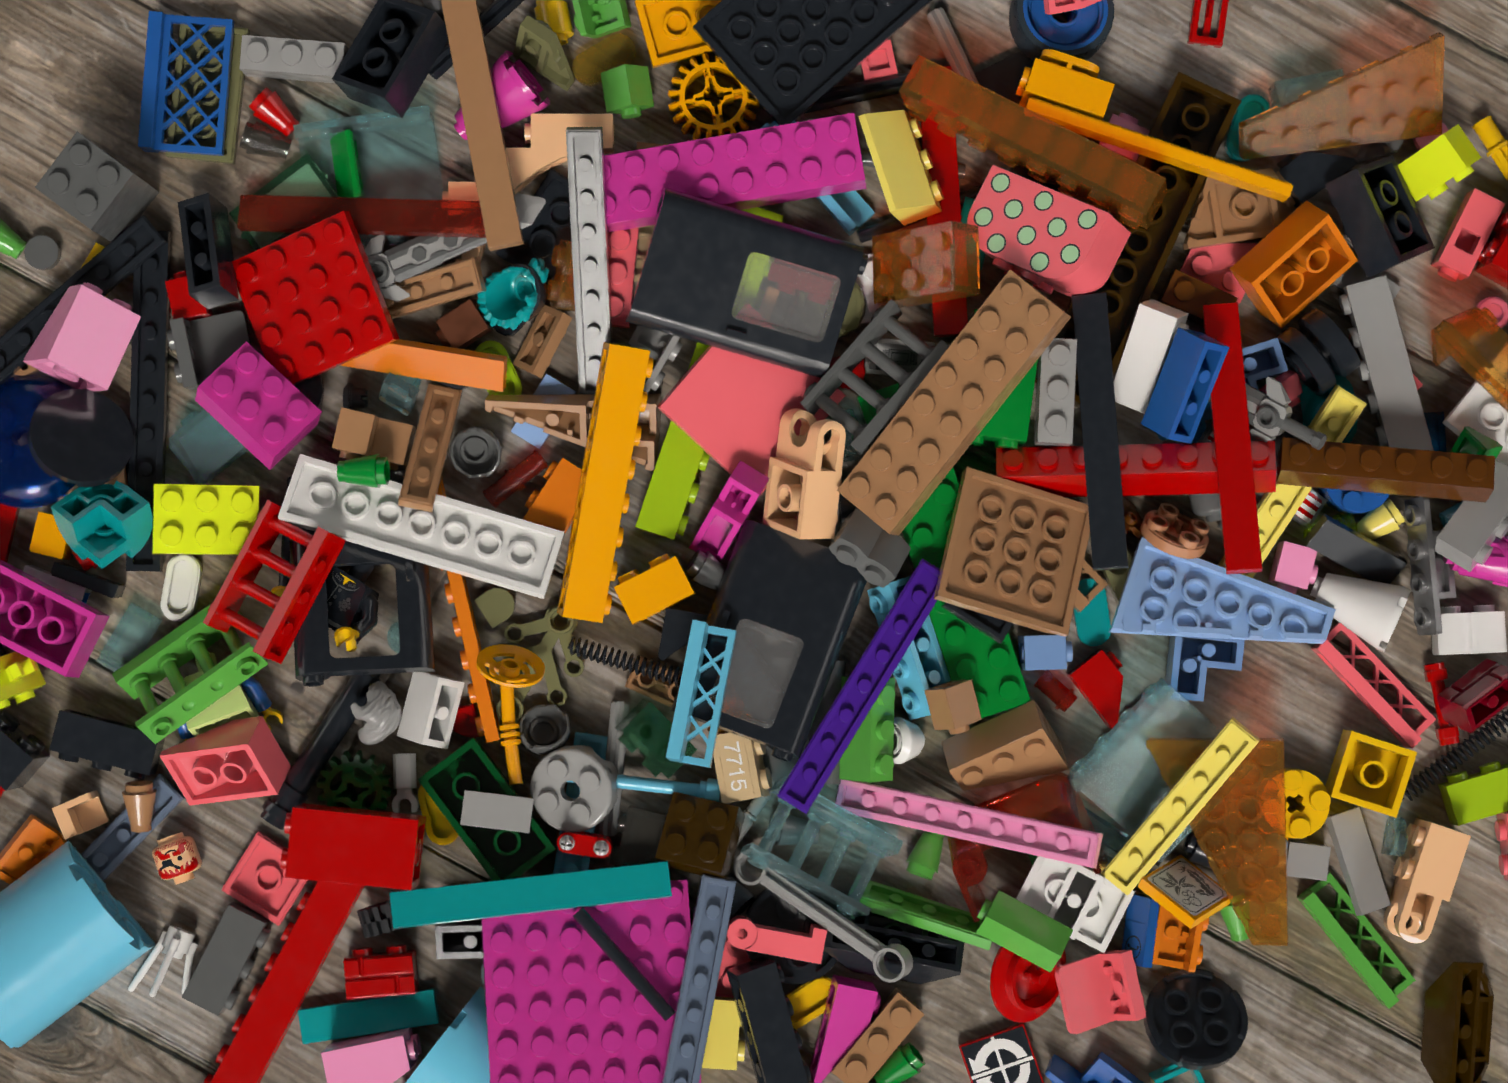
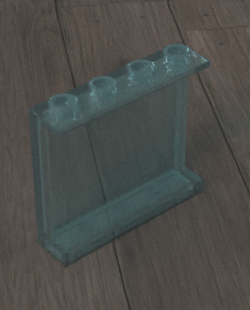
M429 105L408 108L403 118L386 112H378L293 125L295 139L299 142L302 167L310 164L332 196V198L309 214L310 225L342 211H350L364 249L367 247L370 239L381 234L385 235V241L388 240L389 245H398L409 241L408 237L423 235L449 225L447 211H443L442 208L444 187L433 112ZM350 129L355 134L357 140L365 200L360 203L341 205L338 201L330 139L340 132Z
M1161 677L1156 683L1149 685L1144 690L1142 698L1132 708L1125 710L1120 715L1118 723L1108 733L1101 735L1096 740L1094 748L1084 758L1077 760L1073 764L1070 773L1066 777L1075 791H1081L1127 832L1133 835L1218 735L1221 729ZM1249 755L1246 756L1160 857L1159 863L1172 852L1256 765Z

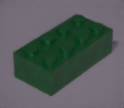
M472 738L417 779L492 881L518 878L557 848L533 814L530 833L460 825L465 790L519 796L476 738Z

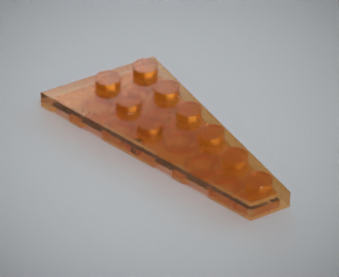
M1441 32L1429 36V40L1414 47L1409 45L1400 49V53L1381 62L1376 60L1328 82L1329 85L1315 92L1310 90L1299 95V99L1282 107L1275 106L1240 122L1239 156L1246 160L1442 134L1445 35Z

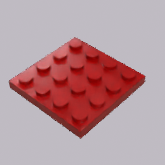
M350 211L337 213L232 261L236 274L237 288L264 357L293 385L400 339Z

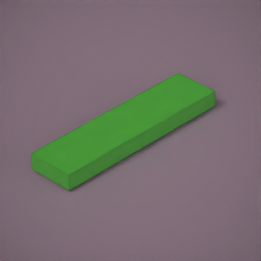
M866 880L858 908L990 950L992 941L976 933L982 921L977 918L976 914Z

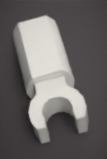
M416 753L393 754V788L397 789V795L392 802L394 813L400 812V802L402 799H408L411 802L412 812L418 811L419 800L413 793V788H417Z

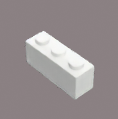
M1153 299L1139 304L1114 379L1115 402L1145 414L1178 327L1189 328L1185 324L1188 313Z

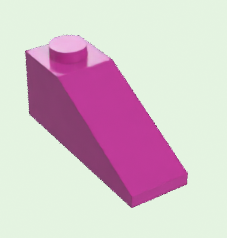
M833 975L809 1069L814 1083H822L869 1027L872 1015H877L881 996L878 995V991L872 982Z

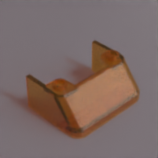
M1474 306L1442 320L1431 330L1433 363L1438 367L1451 356L1508 412V334L1497 325L1498 320L1495 315L1486 307L1481 310Z

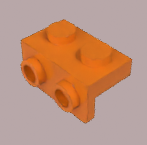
M31 814L0 853V879L10 885L61 847L67 840L64 839L61 832Z
M1159 905L1152 964L1184 969L1187 972L1195 973L1196 965H1200L1203 958V945H1200L1202 931H1206L1208 928L1209 918L1190 929Z

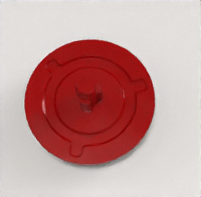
M1001 946L994 959L990 975L992 1000L1000 1014L1011 1021L1019 1023L1029 1022L1042 1016L1053 1005L1059 995L1055 969L1066 964L1065 949L1052 971L1048 972Z

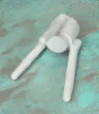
M169 925L167 932L162 931L158 943L128 987V991L133 992L162 951L166 955L149 995L150 997L156 996L172 958L182 959L183 955L186 954L181 991L183 994L191 979L193 958L198 946L197 943L192 942L195 934Z

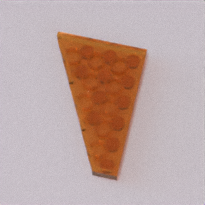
M1148 737L1146 747L1155 759L1164 781L1172 789L1214 738ZM1259 738L1258 744L1189 825L1197 838L1196 841L1201 850L1207 856L1208 863L1218 882L1229 897L1233 910L1244 925L1245 932L1252 945L1288 946L1284 738Z

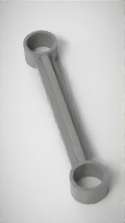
M752 848L738 855L734 863V871L742 883L746 885L761 883L873 961V969L881 980L892 983L910 973L913 967V958L905 946L900 944L884 945L776 870L773 859L766 850ZM749 855L755 856L761 862L762 874L758 878L753 877L746 868V859ZM886 952H893L900 958L902 962L900 974H893L886 968L884 964Z

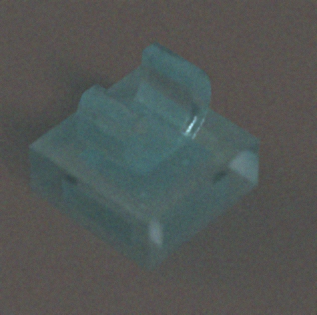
M389 373L383 381L378 400L408 416L414 408L421 379L417 378L413 384H409L403 380L404 376Z

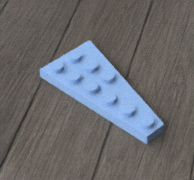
M1141 537L1138 541L1109 633L1323 644L1327 640L1336 609L1240 573L1226 574V568L1200 558L1186 559L1167 554L1154 547L1144 537Z

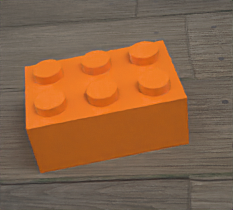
M1306 200L1234 264L1230 270L1258 312L1282 329L1354 265L1358 259L1330 215Z

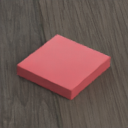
M258 831L221 890L280 926L309 880L285 878L286 869H281V854L283 848L286 847Z

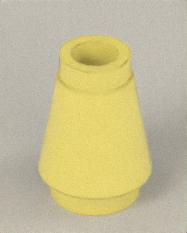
M1388 499L1378 508L1369 511L1352 529L1371 540H1375L1399 530V525L1405 522L1391 499Z

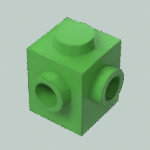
M624 64L600 73L607 113L621 114L622 119H632L640 117L642 110L654 107L648 66Z

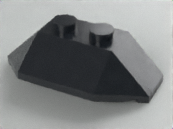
M859 902L840 912L841 915L884 945L900 944L910 951L913 958V967L910 973L901 978L900 981L924 984L960 975L965 942L858 908ZM827 930L824 945L825 952L853 972L877 976L873 969V961ZM886 952L884 955L886 968L893 974H900L902 971L900 958L893 952Z

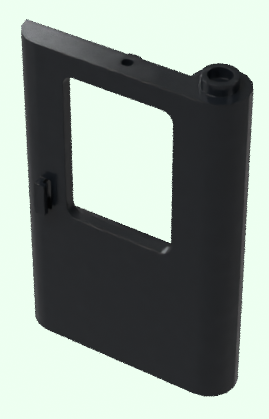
M390 470V480L403 484L406 470ZM290 476L289 478H287V489H288V486H289V483H290V481H291L292 476ZM301 528L312 535L315 533V531ZM289 538L290 563L297 566L307 547ZM346 541L333 567L391 564L395 568L400 651L396 655L332 657L329 647L327 586L325 580L294 639L295 678L303 681L304 686L316 687L323 685L324 680L329 679L331 676L435 671L429 565Z

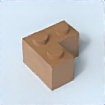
M341 407L332 448L340 451L339 457L346 460L379 453L380 457H388L390 470L396 471L399 465L405 467L408 465L417 427Z

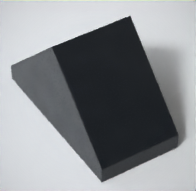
M666 608L658 653L661 661L688 643L692 620L705 622L708 615Z

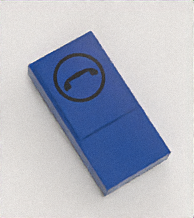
M1138 894L1133 895L1127 907L1122 950H1132L1136 966L1152 968L1160 904L1151 897Z

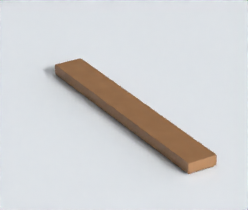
M441 0L488 249L494 251L522 245L524 240L477 0Z

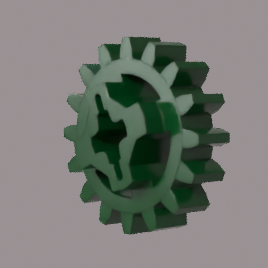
M358 750L355 757H351L348 751H344L341 761L333 756L329 761L331 767L324 766L320 772L325 778H320L316 786L324 790L319 793L317 798L321 801L327 800L326 806L379 811L378 808L385 810L389 803L385 798L390 797L393 791L392 788L385 785L390 783L392 777L391 775H382V771L386 766L384 763L377 766L373 764L375 755H370L366 760L363 759L362 750ZM339 771H342V781H338L333 785L334 776ZM350 783H353L355 788L360 787L361 790L357 793L355 788H349L348 786ZM377 790L376 798L368 805L367 795Z

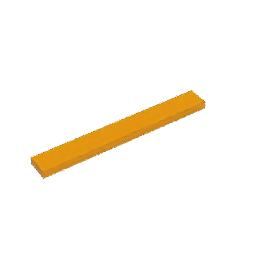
M1034 97L1028 99L1022 114L1023 116L1281 202L1286 201L1290 197L1293 189L1291 183Z

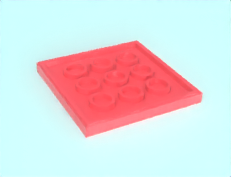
M745 304L734 317L776 330L750 304ZM709 346L659 403L657 408L730 475L741 460L768 477L770 457H776L779 425L783 414L795 408L806 411L800 403L804 399L803 395L811 384L818 383L821 378ZM837 388L829 398L839 404L846 395ZM820 408L814 417L817 421L824 420L828 417V414ZM800 419L796 421L793 427L794 432L798 436L802 425Z

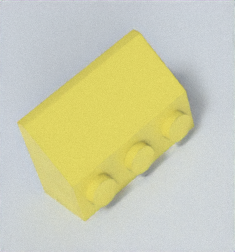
M905 110L867 113L858 116L890 213L905 226L942 212L939 201L944 199L938 181H932L929 169L933 168V164L927 149H921L918 138L922 137L923 134L917 118L911 119Z

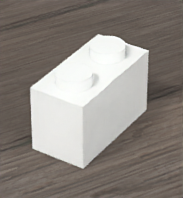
M413 672L397 736L422 745L448 749L465 683L433 673Z

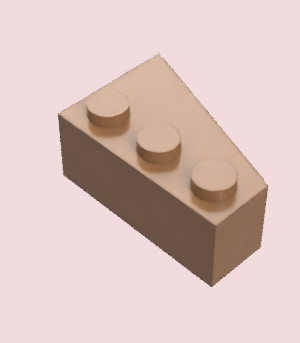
M1035 700L970 728L966 732L941 741L948 770L962 791L1069 770L1061 741Z

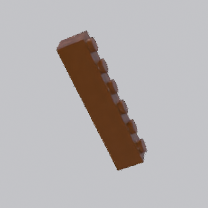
M1283 438L1278 450L1276 484L1486 503L1494 490L1495 456L1328 441L1325 442L1320 450H1317L1311 444L1301 439Z

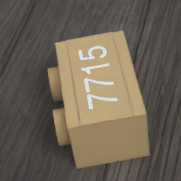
M730 732L717 735L713 758L722 803L727 804L770 796L769 788H772V777L770 770L764 766L762 756L766 753V745Z

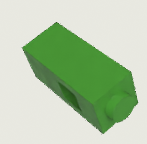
M1000 890L992 902L987 899L984 901L977 914V918L982 920L976 932L977 934L1048 972L1052 971L1061 958L1073 932V929Z

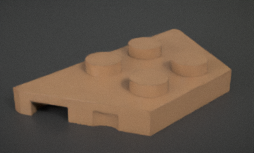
M1272 168L1252 170L1279 179ZM1205 177L1198 193L1183 248L1188 250L1263 239L1296 210L1294 207L1296 202L1291 195L1286 201L1281 202Z

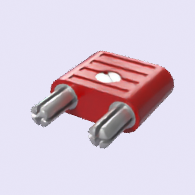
M563 831L557 839V846L564 853L601 859L608 857L611 853L613 842L606 835L584 831Z

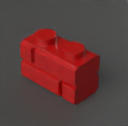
M406 944L386 946V952L373 953L372 947L352 949V955H347L344 958L347 1000L416 994L419 991L416 950H407Z

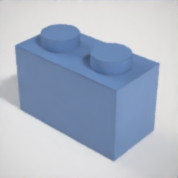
M1061 635L1018 636L1020 670L1067 669V662H1072L1073 659L1072 642L1066 641V637Z

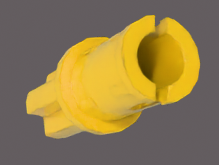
M1489 115L1474 124L1472 129L1475 130L1488 151L1486 156L1493 158L1508 181V140H1505L1493 121L1492 116Z

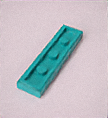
M435 988L419 990L416 994L367 998L298 1010L303 1044L439 1023Z

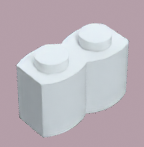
M1495 605L1473 606L1474 612L1461 613V606L1440 607L1442 634L1432 635L1433 655L1507 652L1505 611H1495Z

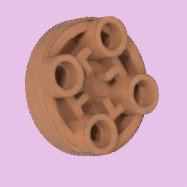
M1162 503L1159 509L1149 511L1140 526L1142 535L1149 543L1167 554L1180 558L1194 559L1201 557L1209 543L1207 533L1210 527L1205 521L1197 518L1190 519L1180 514L1177 507L1168 503Z

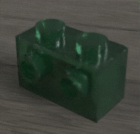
M642 699L615 727L621 734L618 741L630 753L637 750L644 758L641 764L655 778L660 774L669 779L684 764L670 761L666 758L672 723L650 701ZM688 741L685 756L691 757L697 749Z

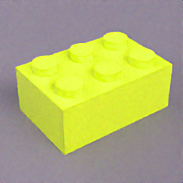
M154 484L152 554L239 555L259 513V486Z

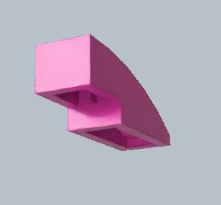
M740 460L689 548L695 552L697 550H701L704 553L709 551L721 562L770 478Z

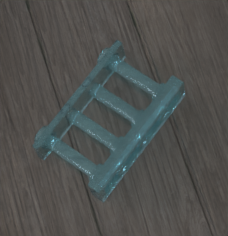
M787 776L777 779L770 792L777 795ZM818 794L808 811L807 817L809 821L789 861L786 862L770 852L791 810L796 809V807L778 797L777 800L780 803L759 845L757 846L754 843L747 844L742 847L740 852L749 857L747 861L753 866L762 870H766L768 867L837 905L836 910L848 918L855 919L856 917L869 915L871 908L860 903L862 895L880 858L898 854L903 841ZM827 823L838 829L836 833L839 836L817 879L800 870L821 826H825ZM858 840L867 845L866 850L868 853L848 895L831 887L830 884L850 843Z

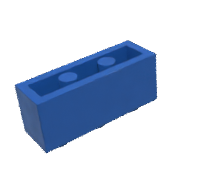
M1178 327L1141 424L1166 439L1192 444L1229 346L1204 333Z

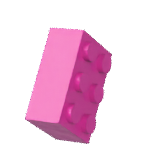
M247 341L197 387L195 401L269 470L318 425L322 413L320 409Z

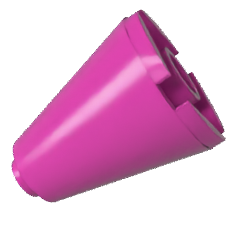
M507 50L501 54L490 68L502 129L550 105L548 97L542 101L539 93L544 89L520 59L513 63L509 59L513 53ZM460 107L454 115L457 121L454 127L464 140H467L462 108Z

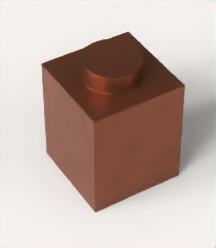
M471 299L436 320L440 329L435 333L443 346L446 347L452 346V348L465 349L492 331Z

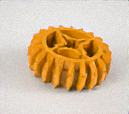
M703 53V64L701 65L692 57L689 60L692 67L691 71L684 66H680L679 72L684 79L673 77L671 80L672 84L680 89L668 91V97L678 101L672 102L668 106L669 111H680V113L673 117L675 124L686 121L681 129L684 135L689 133L692 128L695 129L692 137L693 140L700 139L702 133L706 134V138L712 137V135L721 136L728 132L729 134L737 133L735 130L737 126L742 131L749 130V126L743 119L755 121L756 114L748 110V108H759V103L756 99L749 98L752 95L716 55L715 62H709L708 53ZM714 73L729 77L738 85L739 89L733 90L732 87H721L716 82ZM704 75V90L694 94L693 98L686 99V94L691 84ZM710 84L713 85V90L716 92L717 97H723V100L719 99V105H717L718 114L715 113L711 101L704 100L709 98ZM742 99V104L737 114L724 123L723 109L727 105L734 103V100ZM695 108L696 111H707L711 115L714 125L698 121L691 115L688 109Z

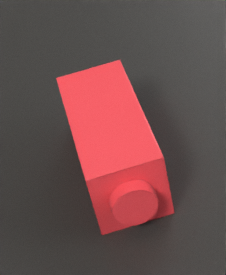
M1476 188L1466 193L1431 266L1439 269L1438 275L1453 282L1470 276L1506 203Z

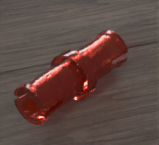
M535 449L515 467L509 466L505 469L506 474L482 492L490 504L497 508L517 490L522 492L527 488L526 483L545 468H548L549 465Z

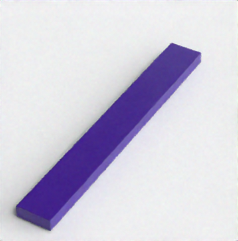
M924 559L920 560L776 796L807 814L937 602L934 599V594L940 573L939 568Z

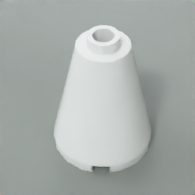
M1327 573L1324 579L1318 576L1310 595L1316 597L1315 602L1336 609L1333 617L1335 620L1377 650L1385 652L1411 590L1404 586Z

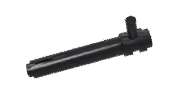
M381 674L351 676L291 767L278 795L267 798L262 805L264 810L260 816L265 821L283 830L286 814L292 813V807L305 803L308 798L307 792L356 719L350 706L355 702L361 707L365 706L368 687L377 681H381L379 679Z

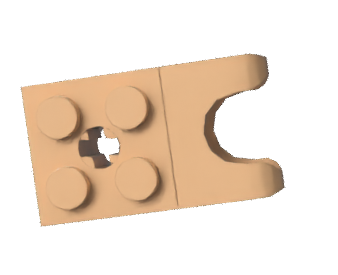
M799 408L788 410L783 414L779 425L776 457H770L768 478L770 479L766 487L762 524L798 539H834L835 528L838 523L837 511L840 494L837 489L842 484L841 477L846 432L842 424L830 419L817 421L813 414ZM798 419L802 423L799 436L796 435L793 428ZM831 430L832 436L830 440L826 444H824V435L827 433V431Z
M1418 818L1415 819L1414 824L1410 823L1404 836V843H1407L1403 857L1399 856L1394 865L1393 875L1396 876L1389 899L1391 905L1387 906L1384 914V926L1390 933L1410 943H1421L1428 939L1442 900L1450 901L1471 838L1470 835ZM1422 924L1421 930H1420L1419 932H1417L1418 929H1419V927H1420V925Z

